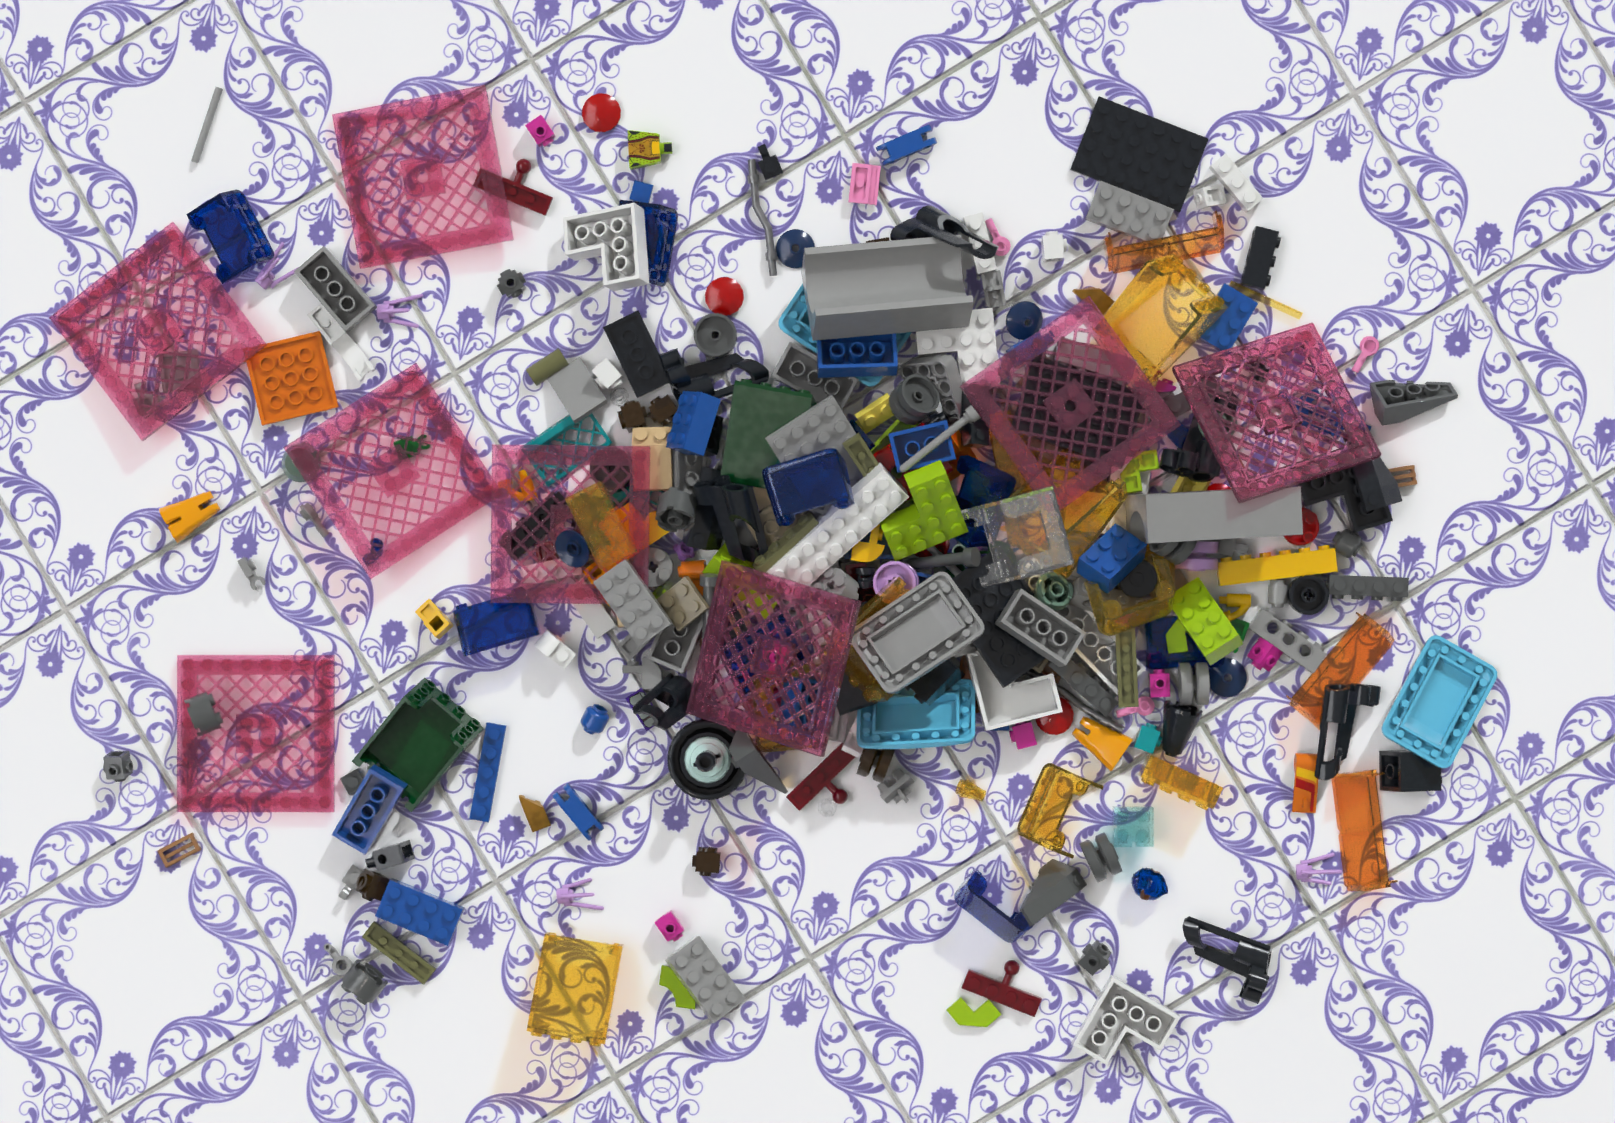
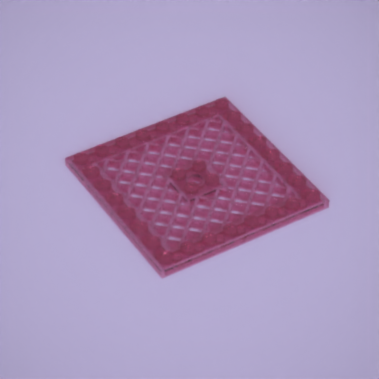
M486 85L332 114L360 269L514 240ZM470 109V115L463 110ZM456 112L452 119L446 116L445 113ZM461 113L469 117L463 127L455 122ZM437 115L433 123L425 118ZM442 116L450 121L444 131L436 126ZM418 119L414 126L406 122ZM423 120L431 125L425 134L417 129ZM471 122L474 134L466 130ZM399 123L395 130L387 126L388 124ZM403 124L411 128L406 138L398 133ZM453 124L461 129L456 138L448 134ZM380 126L376 133L368 129ZM384 128L392 132L387 141L379 137ZM434 128L442 133L436 142L428 137ZM365 131L373 136L368 145L360 141ZM414 132L423 136L417 146L409 141ZM464 132L472 136L467 146L459 142ZM396 135L404 140L398 149L390 145ZM445 136L453 140L448 150L440 145ZM377 139L384 143L379 153L371 148ZM426 139L434 144L429 153L421 149ZM474 142H476L477 153L470 149ZM358 143L365 147L361 155ZM407 143L415 148L410 157L402 153ZM456 144L464 148L459 158L451 153ZM388 147L396 152L390 161L382 156ZM438 147L446 152L441 160L439 154L433 155ZM369 150L377 155L372 164L363 160ZM418 151L426 155L424 157L414 158ZM468 151L476 156L471 165L462 161ZM399 155L407 159L400 161L401 168L394 164ZM449 155L457 160L451 169L443 164ZM380 158L388 163L383 172L375 168ZM478 161L481 173L474 169ZM362 163L369 167L365 174L363 172ZM460 163L468 168L463 177L454 172ZM391 166L399 171L394 180L386 175ZM442 167L449 171L445 179L443 178ZM372 170L380 174L375 184L367 179ZM471 171L479 175L474 185L466 180ZM421 172L428 174V180L424 183L418 180V175ZM452 174L460 179L455 188L447 184ZM401 176L403 177L404 187L397 183ZM383 178L391 182L386 192L378 187ZM365 181L373 186L368 194ZM481 181H483L484 192L477 188ZM464 182L472 187L466 196L458 192ZM395 185L403 190L398 199L390 195ZM445 186L452 190L447 200L440 196V194L446 193ZM376 189L384 194L378 203L370 198ZM475 190L483 195L478 204L469 199ZM455 194L464 199L458 208L450 203ZM405 195L407 200H413L409 207L401 203ZM432 196L428 204L420 199ZM387 197L395 202L390 211L381 206ZM436 198L445 202L439 211L431 207ZM485 199L488 212L481 207ZM369 201L376 205L372 213L370 211ZM417 201L426 206L420 215L412 210ZM467 201L475 206L470 215L462 211ZM398 205L406 209L401 219L393 214ZM448 205L456 210L451 219L443 215ZM379 208L387 213L382 222L374 218ZM429 209L437 214L431 223L423 218ZM478 210L487 214L481 224L473 219ZM409 213L418 217L413 226L404 222ZM459 213L467 218L462 227L454 223ZM391 216L399 221L393 230L385 225ZM440 216L448 221L443 231L434 226ZM488 219H490V224L485 225ZM372 220L379 224L375 233ZM421 220L429 225L424 234L416 230ZM470 221L478 225L477 227L466 228ZM402 224L410 229L404 238L396 233ZM451 225H454L456 228L459 229L456 231L447 232ZM382 228L391 233L386 241L377 237ZM432 228L440 233L428 236ZM413 232L421 236L419 238L409 239ZM394 235L402 240L390 243ZM376 240L381 242L382 245H377Z
M171 222L49 317L142 441L150 437L267 346V343L174 222ZM164 257L173 258L172 268L163 267ZM159 259L158 267L151 266ZM177 261H179V263L183 266L185 270L176 269ZM149 270H157L156 280L147 279ZM144 271L143 279L135 278ZM162 271L171 272L170 282L161 281ZM176 273L185 274L183 284L174 283ZM189 276L196 285L188 284ZM133 282H142L141 292H132ZM147 283L156 284L154 294L145 293ZM128 284L127 291L120 290L122 287ZM160 285L169 286L168 296L159 295ZM174 286L183 287L181 297L173 296ZM187 288L196 289L195 299L186 298ZM201 291L208 300H200ZM118 294H126L125 304H117ZM113 295L112 303L104 302ZM131 295L140 296L139 306L130 305ZM145 297L154 298L152 308L143 307ZM158 298L167 299L166 308L163 304L157 306ZM172 300L181 301L179 311L171 310ZM185 302L194 303L193 313L184 312ZM199 303L208 304L207 314L198 313ZM102 306H111L110 317L101 316ZM212 306L220 316L211 315ZM116 307L125 308L123 318L115 317ZM97 308L96 315L89 314ZM129 309L138 310L137 320L128 319ZM143 310L151 311L142 318ZM171 314L179 315L178 324L171 316ZM183 315L192 316L191 326L182 325ZM197 317L206 318L205 328L196 327ZM87 318H95L94 329L85 328ZM100 319L109 320L108 330L99 329ZM210 319H219L218 330L209 329ZM114 321L123 322L121 332L113 331ZM127 322L135 323L130 327L134 333H126ZM224 322L227 324L231 331L223 330ZM157 326L163 328V333L160 336H155L153 333L154 328ZM182 329L190 330L189 340L182 339L186 336ZM85 331L94 332L93 340L90 339ZM195 331L204 332L203 342L194 341ZM209 332L218 333L216 343L207 342ZM98 333L107 334L106 344L97 343ZM112 334L121 335L119 345H111ZM222 334L231 335L230 345L221 344ZM125 336L134 337L133 347L124 346ZM139 340L142 342L146 349L138 348ZM179 343L188 344L187 354L178 353ZM193 344L202 345L201 355L192 354ZM174 345V352L166 351ZM207 346L216 347L214 357L205 356ZM97 347H105L104 356ZM110 348L119 349L117 359L109 358ZM220 348H228L225 352L219 355ZM123 350L132 351L131 361L122 360ZM137 351L146 352L145 362H136ZM150 354L154 359L159 357L158 364L149 363ZM164 355L173 356L172 366L163 365ZM178 356L187 357L185 367L176 366ZM191 358L200 359L199 369L190 368ZM205 360H213L204 367ZM109 362L117 363L116 372ZM122 363L130 364L129 375L120 374ZM135 365L144 366L143 376L134 375ZM148 367L157 368L156 378L147 377ZM162 368L171 369L170 380L161 379ZM176 370L185 371L183 381L174 380ZM189 372H197L188 380ZM120 377L128 378L127 386ZM133 379L142 380L141 390L132 389ZM147 380L156 381L154 392L145 391ZM160 382L169 383L168 393L159 392ZM174 384H181V386L173 391ZM132 393H140L139 402ZM145 394L154 395L152 405L143 404ZM158 396H165V398L157 404ZM143 408H149L150 410L146 412Z
M1090 296L1083 299L960 386L963 393L1051 516L1181 425ZM1084 324V326L1086 327V329L1079 328V327ZM1074 331L1072 341L1063 339ZM1077 332L1088 333L1086 343L1076 341ZM1091 336L1098 345L1090 344ZM1058 342L1056 352L1047 350ZM1061 343L1071 344L1070 354L1060 353ZM1075 345L1085 347L1084 357L1074 355ZM1089 348L1099 349L1098 359L1087 358ZM1102 351L1109 359V361L1101 360ZM1042 354L1040 363L1030 362ZM1045 354L1055 356L1054 366L1044 364ZM1059 357L1069 358L1068 368L1058 367ZM1073 359L1083 361L1082 370L1071 369ZM1086 362L1097 363L1095 373L1085 371ZM1100 364L1110 365L1109 375L1099 374ZM1029 365L1039 367L1038 377L1028 375ZM1025 366L1024 374L1015 373L1017 370ZM1043 368L1053 369L1052 379L1041 378ZM1114 368L1121 376V378L1113 376ZM1057 370L1067 372L1065 382L1055 380ZM1070 373L1081 374L1080 382L1076 378L1069 382ZM1084 375L1094 377L1093 387L1083 385ZM1009 377L1008 386L999 384ZM1013 377L1023 378L1022 388L1012 387ZM1098 378L1108 379L1107 389L1097 388ZM1027 379L1037 381L1036 391L1025 389ZM1112 380L1122 382L1121 391L1110 390ZM1041 382L1051 383L1049 393L1039 391ZM1125 383L1133 394L1124 392ZM1054 384L1063 385L1062 388L1053 393ZM993 388V393L991 396V394L988 391ZM997 388L1007 390L1006 400L995 398ZM1084 389L1092 390L1091 399L1086 394ZM1011 390L1021 392L1020 402L1009 400ZM1096 391L1106 393L1104 403L1094 401ZM1024 393L1035 395L1033 404L1023 403ZM1110 394L1120 395L1118 405L1108 404ZM1038 395L1048 397L1042 401L1046 407L1037 405ZM1123 396L1133 398L1132 408L1122 406ZM1137 400L1144 410L1136 409ZM1066 401H1073L1076 408L1074 411L1066 410ZM996 402L1005 403L1004 413ZM1008 404L1019 406L1017 416L1007 414ZM1096 406L1104 407L1102 417L1093 415L1098 411ZM1022 407L1033 408L1031 418L1021 417ZM1107 407L1117 409L1116 419L1106 417ZM1036 409L1046 411L1045 421L1035 419ZM1121 410L1131 412L1130 422L1120 420ZM1135 412L1145 414L1143 424L1133 422ZM1050 413L1057 423L1048 421ZM1148 416L1152 420V422H1150L1149 424H1147ZM1008 418L1016 419L1015 428L1010 423ZM1087 419L1086 428L1077 427V425ZM1091 419L1101 420L1100 430L1090 429ZM1020 420L1030 422L1029 432L1018 430ZM1105 421L1115 423L1114 433L1104 431ZM1034 423L1044 424L1043 434L1032 433ZM1119 424L1129 425L1127 435L1117 434ZM1048 425L1058 427L1056 437L1046 435ZM1133 426L1142 428L1131 436ZM1061 429L1065 434L1071 430L1070 439L1060 438ZM1075 430L1085 432L1084 442L1074 440ZM1089 433L1099 434L1098 444L1088 443ZM1019 434L1028 436L1027 445ZM1103 435L1113 437L1111 447L1101 445ZM1031 437L1042 438L1040 448L1030 447ZM1116 438L1126 439L1115 447ZM1045 439L1055 441L1054 451L1044 449ZM1059 441L1069 443L1068 453L1058 452ZM1073 444L1083 445L1082 456L1071 454ZM1087 446L1097 448L1095 458L1085 456ZM1100 449L1111 450L1099 458ZM1031 451L1039 452L1038 461ZM1043 453L1053 454L1052 465L1041 463ZM1057 455L1067 457L1066 467L1055 465ZM1071 458L1081 459L1079 469L1069 468ZM1084 460L1094 462L1083 470ZM1042 467L1051 468L1050 477ZM1055 469L1065 471L1063 481L1053 479ZM1068 471L1078 473L1067 481ZM1054 483L1062 484V485L1057 488V487L1054 485Z
M1313 322L1184 362L1172 368V372L1239 504L1380 458L1381 456L1374 438ZM1294 352L1305 356L1303 361L1294 358ZM1274 357L1273 361L1268 360V358ZM1279 358L1286 361V366L1275 363L1276 359ZM1257 362L1255 367L1252 366V365H1249V364H1252V363ZM1290 363L1300 367L1299 372L1289 369ZM1259 364L1270 367L1269 371L1266 372L1259 369ZM1239 368L1238 372L1233 371V369ZM1242 369L1251 372V378L1240 374ZM1272 369L1282 372L1281 378L1271 374ZM1305 369L1312 372V377L1301 374L1302 370ZM1255 374L1265 378L1264 383L1254 380ZM1224 375L1235 378L1234 382L1231 383L1224 380ZM1285 375L1296 378L1294 383L1285 380ZM1207 380L1216 383V389L1205 385ZM1237 380L1247 383V388L1236 385ZM1268 380L1277 383V388L1266 385ZM1298 380L1308 383L1307 389L1297 385ZM1220 385L1230 389L1229 394L1219 391ZM1281 385L1284 386V387H1287V388H1284V389L1279 390L1280 387H1281ZM1311 385L1322 389L1320 394L1311 391ZM1250 386L1261 389L1260 393L1257 394L1250 391ZM1233 391L1242 394V400L1231 396ZM1296 391L1303 394V399L1292 396L1293 392ZM1246 396L1252 398L1250 403L1245 402ZM1307 396L1317 400L1316 405L1306 402ZM1215 397L1226 400L1225 404L1221 405L1214 402ZM1228 402L1239 406L1237 411L1228 408ZM1322 402L1329 405V410L1318 407L1319 403ZM1241 408L1252 411L1251 415L1247 416L1240 413ZM1302 408L1313 411L1312 415L1309 416L1302 413ZM1271 409H1278L1281 415H1275ZM1226 413L1233 416V422L1223 419V414ZM1315 413L1325 416L1324 422L1314 418ZM1240 419L1247 422L1246 427L1235 424L1236 420ZM1328 419L1339 422L1338 426L1335 427L1328 424ZM1303 420L1308 422L1307 427L1301 425ZM1250 424L1259 427V433L1249 430ZM1311 424L1320 427V433L1309 429ZM1290 429V432L1287 433V432H1285V431H1283V430ZM1324 429L1334 433L1333 438L1323 435ZM1232 430L1242 433L1241 439L1231 435ZM1293 430L1304 433L1303 437L1299 438L1292 435ZM1273 434L1272 438L1266 437L1268 435ZM1276 435L1285 438V444L1275 441ZM1337 435L1346 438V444L1337 441ZM1245 436L1256 439L1255 443L1251 444L1244 441ZM1306 436L1316 438V443L1313 444L1306 441ZM1258 441L1268 444L1267 450L1257 446ZM1289 441L1299 444L1298 450L1287 446ZM1320 441L1330 444L1328 449L1318 446ZM1233 443L1238 445L1237 449H1235ZM1241 446L1251 450L1250 455L1239 452ZM1302 446L1311 449V455L1301 452ZM1334 446V447H1337V448H1339V449L1332 450V447ZM1271 447L1282 450L1281 454L1277 455L1270 452ZM1254 452L1263 455V461L1253 458ZM1287 452L1294 455V460L1283 457L1284 453ZM1315 452L1320 453V455L1314 456ZM1267 457L1277 461L1276 466L1265 463ZM1298 457L1303 459L1302 461L1296 462ZM1249 463L1260 467L1259 471L1255 472L1248 469ZM1280 463L1286 465L1279 468ZM1262 469H1265V470L1268 471V472H1265V473H1262V474H1261Z
M417 363L283 447L370 580L503 494ZM411 391L414 396L408 395L406 393ZM400 397L399 406L388 405ZM403 398L414 400L412 409L401 407ZM416 402L419 403L424 412L415 410ZM384 408L382 417L373 415L377 411ZM386 408L397 410L396 420L385 418ZM400 411L411 413L409 423L398 421ZM414 414L425 416L423 426L412 424ZM427 417L435 428L426 427ZM367 419L365 428L356 426L363 420ZM370 419L381 421L379 431L368 428ZM384 422L395 424L393 434L382 431ZM397 424L408 426L407 436L396 434ZM411 427L422 429L420 439L409 437ZM351 429L349 438L340 437V435ZM353 429L364 431L363 441L352 439ZM425 430L436 432L434 442L423 440ZM367 432L378 434L376 444L365 442ZM438 433L446 445L437 443ZM381 435L392 437L390 447L379 445ZM394 438L405 440L404 450L400 444L393 447ZM334 440L332 449L323 447ZM337 440L348 442L346 452L335 450ZM408 441L419 443L417 453L406 451ZM350 443L362 445L360 455L349 453ZM422 444L433 446L431 456L420 454ZM364 446L375 448L373 458L362 455ZM435 447L446 449L445 458L434 457ZM378 449L388 450L376 458ZM320 450L331 453L329 462L318 460ZM449 450L457 461L447 459ZM315 451H317L316 459L312 455ZM334 453L345 455L343 465L332 463ZM407 455L416 456L415 465L412 464ZM348 456L359 458L357 468L346 466ZM419 457L430 459L428 469L417 467ZM361 459L371 461L366 464L369 471L360 469ZM433 460L444 462L442 472L431 470ZM446 463L457 465L455 475L445 473ZM319 464L328 466L327 475L324 474ZM390 466L398 467L399 474L397 476H390L388 474ZM460 466L467 477L458 476ZM331 467L342 469L340 479L329 477ZM345 470L356 472L354 482L343 480ZM418 471L427 473L425 483L415 481L421 477ZM358 473L370 475L368 485L357 483ZM430 474L441 476L439 486L428 484ZM372 476L380 487L371 486ZM444 477L454 478L453 488L442 486ZM457 479L468 481L466 491L455 489ZM330 481L339 483L337 492ZM342 483L353 485L351 495L340 493ZM472 483L475 489L469 492L470 485ZM411 484L409 493L399 492L401 489ZM413 484L424 486L423 496L412 494ZM356 486L367 488L365 498L354 496ZM427 487L438 489L436 499L425 497ZM369 489L380 491L379 501L368 499ZM441 490L452 492L450 502L439 500ZM383 492L387 498L394 495L392 504L381 502ZM454 493L464 495L453 502ZM397 495L408 497L406 507L395 505ZM340 497L350 499L348 508ZM411 498L421 500L420 510L409 508ZM353 500L364 502L362 512L351 510ZM424 501L435 503L433 513L422 511ZM367 503L378 505L376 515L365 513ZM438 503L448 505L447 507L436 513ZM380 505L391 508L389 518L378 516ZM394 508L405 510L403 521L392 518ZM408 511L419 513L417 523L406 521ZM352 514L361 515L359 525ZM422 514L431 516L424 522L420 523ZM364 516L375 518L373 528L362 526ZM378 519L388 521L387 531L376 529ZM391 522L402 524L400 534L389 532ZM405 525L414 526L413 529L403 534ZM362 530L372 532L370 541ZM375 533L386 535L384 545L373 543ZM388 535L398 537L387 545ZM373 546L382 549L376 552Z
M492 444L490 603L608 604L595 584L582 583L588 577L595 581L596 578L592 573L599 567L605 573L608 572L602 564L609 557L616 564L629 558L630 563L649 588L650 446ZM512 464L518 465V466L512 471ZM525 465L538 466L531 472ZM545 465L558 466L552 472H550ZM564 465L578 466L570 472ZM583 465L598 466L590 473ZM604 466L617 467L610 473ZM623 466H630V473ZM521 467L529 474L522 482L514 475ZM541 467L549 474L542 482L534 475ZM560 468L568 474L562 482L554 476ZM580 468L588 475L582 482L574 476ZM600 468L608 475L601 483L593 476ZM620 468L627 474V477L621 483L613 476ZM512 477L519 484L513 491ZM531 477L539 484L532 492L524 485ZM550 478L558 484L552 492L544 485ZM570 478L578 484L572 492L564 486ZM590 478L598 485L591 493L583 486ZM610 478L618 485L611 493L603 486ZM630 479V491L628 492L622 485ZM521 487L529 494L522 502L515 496V493ZM541 487L549 494L542 502L534 495ZM560 488L568 494L561 502L553 495ZM579 488H582L588 495L581 502L573 495ZM599 488L608 495L601 502L593 496ZM619 488L627 495L621 502L613 496ZM512 497H513L514 500L519 504V505H518L517 507H515L513 510H512ZM531 497L538 503L532 511L524 505ZM551 497L557 504H550L549 510L544 503ZM571 497L578 505L563 504ZM589 498L597 504L592 511L591 505H583ZM609 498L617 504L611 512L603 506ZM628 499L629 512L622 506ZM520 507L528 513L522 521L514 514ZM540 507L548 513L542 521L534 515ZM599 508L607 514L601 522L593 516ZM619 508L627 515L621 522L613 516ZM512 517L518 523V525L513 530ZM530 517L538 523L532 531L524 525ZM549 518L550 530L544 525ZM609 518L617 524L611 532L603 526ZM567 519H573L576 522V527L573 531L581 534L588 545H590V538L597 544L590 551V558L597 565L591 571L583 565L581 568L587 575L581 581L573 575L578 568L574 567L569 571L563 565L564 562L562 560L559 561L553 554L556 548L550 551L543 544L549 537L550 544H555L557 536L561 532L568 530L565 527ZM592 519L597 524V526L590 532V524ZM628 519L629 532L622 526ZM520 527L528 533L522 541L514 534ZM540 527L548 533L542 541L534 535ZM619 527L627 535L621 542L612 535ZM598 528H601L607 534L601 542L592 535ZM512 537H513V538L516 540V542L518 543V545H517L513 550H512ZM530 537L538 543L532 551L523 544ZM609 537L617 544L610 552L602 545ZM628 538L629 552L622 546ZM520 546L528 553L522 560L514 554ZM540 546L548 553L541 561L533 554ZM599 547L607 554L600 562L592 555ZM619 547L626 553V556L620 562L612 555ZM530 556L538 563L531 571L524 565V562ZM550 556L557 563L551 571L543 564ZM513 557L518 564L511 570V560ZM520 566L528 573L522 580L514 574ZM540 566L548 573L541 581L533 574ZM559 567L567 573L561 581L553 574ZM511 576H512L518 583H511ZM531 576L537 583L524 582ZM550 576H551V577L554 579V581L556 582V583H543V582H544L545 580H547ZM570 576L577 584H564L563 582Z
M721 560L686 713L800 751L824 757L861 601L734 562ZM749 589L757 592L751 595ZM743 591L747 599L741 602L737 594ZM766 594L774 597L768 600ZM760 596L763 604L757 607L754 599ZM782 599L790 601V603L785 606ZM777 601L780 610L774 612L771 604ZM748 603L753 610L749 614L746 613L743 607ZM800 605L806 606L808 608L802 611ZM794 606L797 615L791 618L788 609ZM766 608L769 617L763 619L760 611ZM737 610L742 617L738 621H736L733 615ZM817 610L825 613L819 616ZM809 612L814 617V620L808 623L805 617ZM783 613L786 622L781 625L777 617ZM755 615L759 623L753 627L750 618ZM826 617L829 618L832 624L825 628L822 622ZM798 619L801 620L804 626L797 630L794 624ZM770 621H772L775 626V629L771 632L769 631L766 625ZM742 623H745L748 629L744 633H742L739 627ZM815 624L818 625L821 631L817 635H814L811 629ZM787 626L790 627L793 633L788 637L783 630ZM762 628L764 634L758 633L757 635L756 630ZM734 629L737 638L731 640L728 633ZM805 631L810 638L806 642L803 641L800 635ZM778 633L781 639L773 636ZM749 635H751L754 641L751 645H748L745 639ZM823 636L827 644L821 648L817 640ZM795 638L799 646L795 648L796 644L789 641ZM738 642H740L743 647V650L739 653L737 652L734 646ZM812 643L816 652L810 655L807 646ZM730 649L733 657L727 660L724 651ZM802 651L805 659L799 662L796 653ZM772 652L776 655L774 663H771L769 659ZM744 654L747 655L750 661L745 665L740 658ZM817 656H819L822 662L818 667H816L813 661ZM734 661H736L739 667L735 672H733L730 666ZM806 663H808L811 669L807 674H805L802 668ZM749 667H750V671H749V672L755 673V675H753L752 677L749 676V674H748V672H747V670H746V669H748ZM723 668H725L728 673V676L724 679L722 678L719 672ZM795 670L798 671L801 677L796 681L791 674ZM740 673H742L745 679L741 684H739L736 678ZM814 675L817 684L811 686L808 678ZM765 677L771 678L772 680L767 683ZM759 679L762 687L756 690L753 681ZM729 680L732 681L735 687L730 691L725 684ZM788 680L790 685L784 688L781 682H787ZM802 682L807 689L803 693L800 692L797 686ZM776 684L779 692L773 695L770 686ZM748 685L751 694L745 696L742 688ZM719 687L724 694L720 698H718L715 692ZM792 689L796 697L790 701L786 692ZM765 691L768 697L764 702H762L759 693ZM736 692L741 699L737 703L734 702L731 696ZM810 695L813 703L807 706L804 697ZM780 696H782L785 702L781 707H779L776 701ZM754 697L757 706L752 709L748 701ZM726 699L729 705L721 702ZM799 702L802 710L796 713L793 704ZM769 703H771L774 709L770 714H768L765 708ZM743 704L745 710L740 709L738 707ZM788 708L791 717L786 720L782 711ZM760 710L763 716L755 714V712ZM803 714H805L808 720L804 725H802L799 719ZM777 715L779 721L774 720V719H771V718H773L774 716ZM794 721L797 727L789 725V723Z
M177 655V812H335V655ZM198 675H204V676L198 681ZM211 675L223 676L218 681H216ZM230 675L243 676L236 682ZM250 675L263 676L256 682ZM269 675L282 676L275 682ZM289 675L302 676L295 682ZM308 675H314V681ZM226 677L234 684L228 691L220 685ZM285 677L293 684L286 692L278 685ZM206 678L214 684L207 691L208 695L216 687L224 694L218 701L215 700L216 705H213L214 709L218 707L224 713L222 719L224 720L228 717L234 723L227 731L222 726L219 728L224 734L218 740L210 734L211 732L204 734L198 740V728H194L187 711L190 704H185L184 700L198 695V688L202 692H206L200 685ZM245 678L253 684L247 692L239 685ZM265 678L273 684L267 691L259 685ZM304 678L312 684L306 692L298 685ZM236 687L244 694L238 701L230 695ZM275 687L283 694L277 701L269 695ZM295 687L303 694L296 702L288 695ZM255 688L263 694L257 701L249 695ZM313 688L314 700L308 695ZM226 697L234 704L228 711L220 705ZM246 697L253 703L247 711L240 705ZM265 697L273 704L267 711L259 705ZM285 697L293 704L287 711L279 705ZM304 697L312 703L306 711L298 705ZM237 707L243 714H236L235 720L230 713ZM257 707L263 714L249 713ZM275 707L283 714L277 721L276 714H269ZM294 707L302 713L296 721L288 714ZM313 708L314 720L308 715ZM284 717L292 723L286 731L278 724ZM304 717L312 723L306 731L298 724ZM235 727L236 740L229 734ZM276 727L283 733L277 740ZM294 727L302 733L296 741L288 734ZM313 727L314 739L308 734ZM253 728L260 729L261 737L259 739L252 738L251 731ZM226 736L234 743L228 750L220 744ZM285 736L293 743L286 751L278 744ZM304 736L312 743L306 750L298 744ZM206 737L214 743L208 750L200 744ZM216 746L224 753L218 760L210 754ZM294 746L302 752L296 760L288 754ZM198 747L204 752V754L199 759ZM235 747L236 753H244L237 760L230 754ZM276 747L283 753L277 760L269 754L276 753ZM313 747L314 759L308 754ZM249 753L263 754L255 760ZM206 756L214 762L208 770L200 763ZM226 756L233 762L227 770L220 764ZM245 756L253 762L247 770L239 763ZM265 756L273 763L267 770L259 764ZM284 756L292 762L286 770L278 763ZM304 756L312 762L306 770L298 764ZM216 766L224 772L218 779L210 773ZM235 766L243 772L237 780L229 773ZM255 766L263 772L257 780L249 773ZM274 766L282 772L276 780L268 773ZM294 766L302 772L296 780L288 773ZM198 767L204 772V774L199 779ZM313 767L314 779L308 774ZM226 775L234 782L228 789L220 783ZM265 775L273 782L267 789L259 783ZM206 776L214 782L208 789L200 783ZM245 776L253 782L247 790L239 783ZM284 776L292 782L286 790L278 783ZM304 776L312 782L306 790L298 783ZM217 785L223 792L210 791ZM237 785L243 792L230 791ZM256 785L262 792L249 791ZM276 785L282 792L269 791ZM296 786L301 792L289 791ZM314 786V792H308Z

